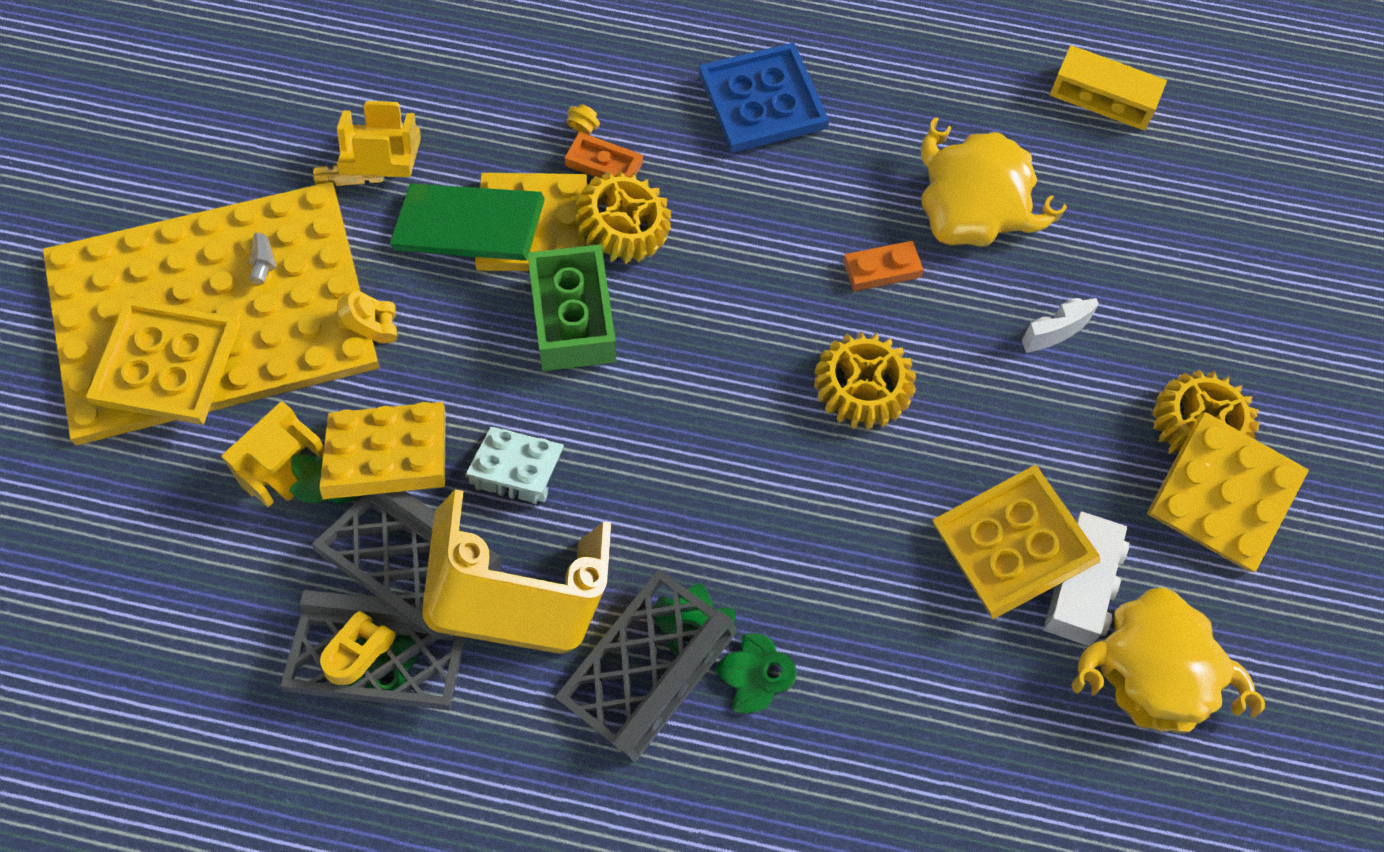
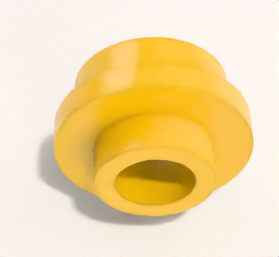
M580 104L578 107L571 106L567 111L569 117L566 123L578 133L591 135L593 130L598 129L600 122L596 118L597 113L590 107Z

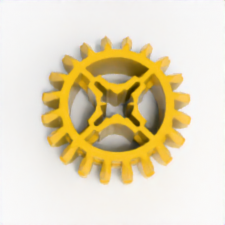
M621 170L616 173L615 177L608 171L602 175V178L595 176L590 181V184H586L582 189L580 198H578L575 205L576 214L574 218L575 224L579 225L578 236L587 237L586 246L601 244L602 252L610 255L611 262L616 260L617 257H621L625 265L632 258L640 263L644 260L645 256L651 258L657 249L664 245L667 239L666 236L671 229V223L669 222L671 210L666 208L667 198L658 197L660 194L659 187L652 189L648 187V179L642 182L636 180L635 172L630 177H625ZM605 202L607 205L605 212L599 213L597 206ZM646 221L648 230L641 232L639 228L641 222Z
M861 331L857 334L856 340L847 333L843 337L842 343L834 340L830 344L829 350L822 352L821 362L816 364L815 374L817 377H815L814 387L819 390L817 396L819 402H827L825 407L827 414L835 411L838 412V423L844 421L845 418L850 419L852 429L857 427L859 422H864L867 430H870L874 425V421L882 428L888 424L889 418L896 421L900 418L901 412L908 409L911 402L910 398L914 396L916 390L914 385L916 372L910 370L912 366L911 358H902L904 354L903 347L892 349L893 342L891 338L884 343L878 341L879 336L877 332L871 339H866ZM839 368L845 373L844 378L847 380L846 386L843 388L838 383L836 372ZM886 373L893 383L894 390L891 393L885 388L886 383L883 381V376Z
M1199 369L1193 372L1191 376L1186 372L1179 375L1176 380L1169 381L1164 391L1160 392L1156 398L1157 405L1154 407L1152 416L1157 418L1153 429L1162 431L1159 436V442H1169L1171 445L1168 449V454L1175 453L1176 451L1180 452L1199 414L1204 412L1226 423L1225 419L1227 418L1230 426L1256 440L1257 436L1255 433L1258 431L1260 423L1254 419L1257 417L1259 410L1248 407L1252 402L1253 396H1242L1240 394L1242 385L1235 386V388L1229 384V376L1219 380L1214 370L1205 377ZM1180 402L1183 404L1185 408L1183 412L1186 416V420L1182 419L1180 413Z

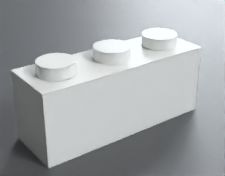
M1081 511L1075 521L1099 553L1101 562L1054 587L1043 630L1089 646L1100 635L1106 636L1109 630L1112 613L1107 612L1110 599H1115L1120 587L1121 578L1116 576L1118 564L1122 565L1126 559L1129 542L1124 541L1127 526Z

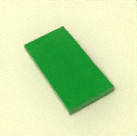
M410 183L390 245L395 251L527 261V253L530 252L545 198L542 192Z

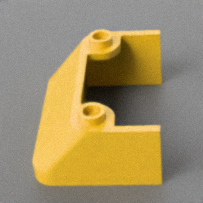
M455 489L434 512L422 608L423 619L427 626L438 633L558 654L568 653L578 647L584 639L607 584L611 523L603 521L578 541L577 560L570 564L566 571L565 585L488 570L489 549L484 540L475 534L459 531L463 491Z

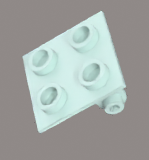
M490 427L466 473V477H469V484L475 485L476 490L482 489L496 493L498 490V495L503 496L508 487L509 498L514 499L519 490L518 499L529 501L532 504H537L538 501L545 502L548 495V487L546 485L564 448V444L511 432L506 429Z

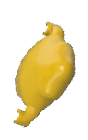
M939 118L932 120L921 145V158L928 168L931 184L921 195L922 208L929 217L932 234L940 243L949 246L966 244L976 247L989 246L995 240L998 233L1018 230L1025 233H1034L1047 228L1052 222H1056L1061 218L1067 206L1064 204L1061 210H1053L1049 204L1054 196L1047 198L1040 215L1031 213L1033 204L1030 194L1032 188L1037 183L1031 163L1032 155L1021 148L1015 141L1007 139L999 132L971 134L964 140L963 144L950 145L939 150L937 145L943 144L947 140L951 126H948L946 131L939 132L935 129Z
M1165 587L1149 589L1136 600L1124 603L1118 607L1113 615L1114 633L1103 641L1089 645L1083 651L1078 663V675L1072 681V690L1077 694L1083 689L1084 680L1091 685V694L1094 696L1104 685L1102 674L1095 669L1097 666H1100L1104 677L1116 689V704L1132 718L1138 727L1144 729L1152 728L1160 732H1190L1197 723L1210 717L1211 713L1221 708V691L1229 684L1234 686L1240 695L1231 703V711L1234 715H1241L1246 709V704L1251 710L1250 716L1252 718L1259 715L1265 708L1264 699L1255 691L1254 684L1245 668L1238 662L1231 660L1214 640L1211 621L1205 614L1191 607L1176 592Z

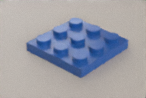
M794 42L699 65V76L731 153L828 129V116Z

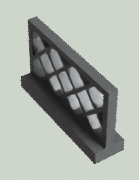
M406 491L362 496L312 543L313 550L434 638L440 634L427 626L421 613L424 593H420L419 578L427 576L428 567L419 568L418 553L430 552L435 511ZM370 506L382 514V523L359 525V517ZM406 531L412 535V544L389 546L388 532ZM383 533V547L360 549L359 535ZM338 537H354V550L336 552L329 547ZM489 549L488 570L501 572L500 556ZM413 554L414 568L390 571L389 556ZM384 557V572L365 573L360 569V559ZM414 579V594L396 595L390 590V581ZM415 603V604H416V609H415L413 606H411L410 604Z
M658 569L555 698L633 762H636L733 639L738 630L730 617L720 610L716 611ZM663 584L673 591L674 606L653 609L652 596ZM680 597L683 598V599H684L685 601H687L688 603H686V604H681V603H680ZM646 604V610L640 611ZM699 610L708 617L699 630L683 632V612ZM675 614L677 633L655 636L653 617ZM647 618L649 638L627 641L626 628L633 620ZM620 636V642L615 643ZM691 639L689 643L685 646L684 640ZM678 641L679 655L674 662L658 665L656 645ZM650 646L651 666L629 669L628 649ZM621 650L623 670L601 673L600 660L607 652ZM594 669V675H589L590 672ZM660 672H665V673L662 675V677L659 679V673H660ZM652 674L653 688L646 696L632 698L630 677ZM623 678L625 699L603 702L602 681ZM595 683L596 703L579 706L570 699L580 685ZM633 705H639L633 712ZM626 707L627 721L615 735L605 727L604 710ZM597 711V720L588 712Z
M303 590L299 604L302 612L280 687L282 692L441 710L451 709L464 643L468 641V638L443 633L434 638L381 598ZM415 603L410 604L411 606H413V607L416 609V604H415ZM358 611H362L370 616L372 623L376 626L385 625L393 630L395 637L398 635L409 636L414 642L413 646L396 657L388 649L384 653L390 661L372 673L366 670L363 674L364 678L352 686L325 683L328 679L322 670L319 655L322 654L325 647L338 634L339 631L336 628L342 629ZM310 625L327 627L333 634L314 647L306 639ZM438 640L454 641L452 652L438 661L427 649V647ZM305 647L307 651L302 654L303 648ZM421 652L431 666L411 678L402 664ZM312 659L322 670L321 674L310 681L295 680L297 669ZM449 665L448 672L446 673L443 668ZM396 668L406 682L393 691L382 690L376 681ZM438 673L445 682L443 695H425L418 685Z

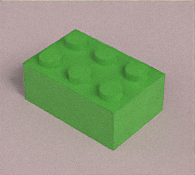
M601 244L528 252L542 371L616 363V340Z

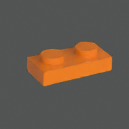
M581 132L578 133L565 156L566 167L602 178V175L607 171L614 177L620 170L625 177H630L634 172L637 175L643 164L642 154Z
M913 241L848 253L844 255L843 259L853 292L918 279L922 277L924 271Z

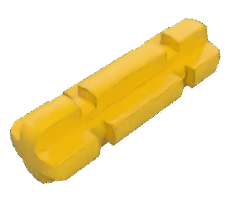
M333 165V169H329V166H318L313 170L315 185L331 181L336 186L365 184V180H369V183H380L384 181L385 177L339 175L337 165Z

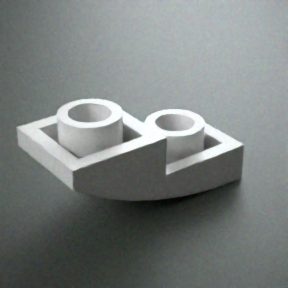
M1075 298L1061 304L1054 319L1042 317L1031 322L1022 339L1026 353L1053 346L1081 330L1089 322L1099 305L1097 298L1088 300Z

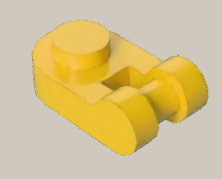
M357 290L340 297L337 303L338 314L348 328L367 338L372 337V340L381 344L393 343L397 340V328L393 325V319L396 317V307L393 302L378 301Z
M358 611L322 652L320 664L325 677L336 685H348L355 682L365 673L380 653H384L390 648L395 639V632L385 625L376 626L372 623L370 616L362 611ZM362 637L367 640L363 646L355 641Z

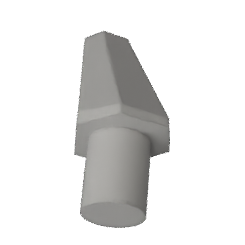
M254 233L249 259L253 269L249 280L258 285L264 284L268 271L276 268V262L268 238L264 234Z

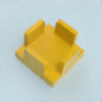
M366 101L364 104L366 125H353L351 111L343 110L337 125L340 155L337 161L339 175L411 177L421 141L420 127H416L414 113H407L402 125L400 104L398 102Z
M281 401L223 453L221 457L240 486L249 495L255 496L265 506L269 507L274 501L264 487L265 485L273 488L286 501H290L294 497L290 492V487L298 480L292 473L291 456L299 454L304 448L308 447L319 458H322L324 446L320 438L300 422L294 411Z

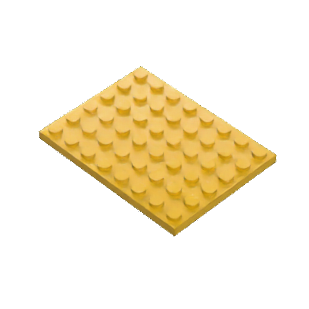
M333 181L43 248L70 440L76 446L175 421L91 405L85 398L126 298L237 317L240 328L209 412L380 368L372 337L367 338L348 328L338 314L337 303L340 297L357 290L361 292ZM254 233L264 234L268 238L276 262V268L268 271L263 285L255 284L249 280L253 269L249 259Z

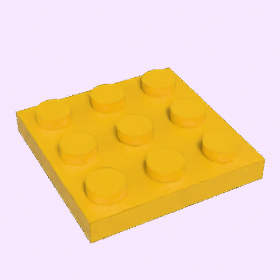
M481 173L480 188L542 192L545 201L530 252L585 246L586 237L578 236L579 225L575 224L574 217L576 214V202L580 198L582 189L587 184V174ZM475 257L477 271H530L528 258L527 261Z
M126 298L85 398L91 405L204 425L240 328L237 317Z
M420 402L413 405L381 406L362 410L347 409L328 413L320 479L322 499L445 487L446 412L444 402Z
M1204 412L1199 414L1146 514L1246 571L1256 572L1309 469Z
M1036 464L932 520L935 529L992 619L1001 616L1101 562L1099 553Z

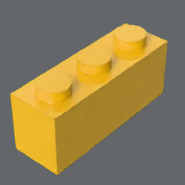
M1070 45L1049 96L1145 131L1157 108L1167 80Z

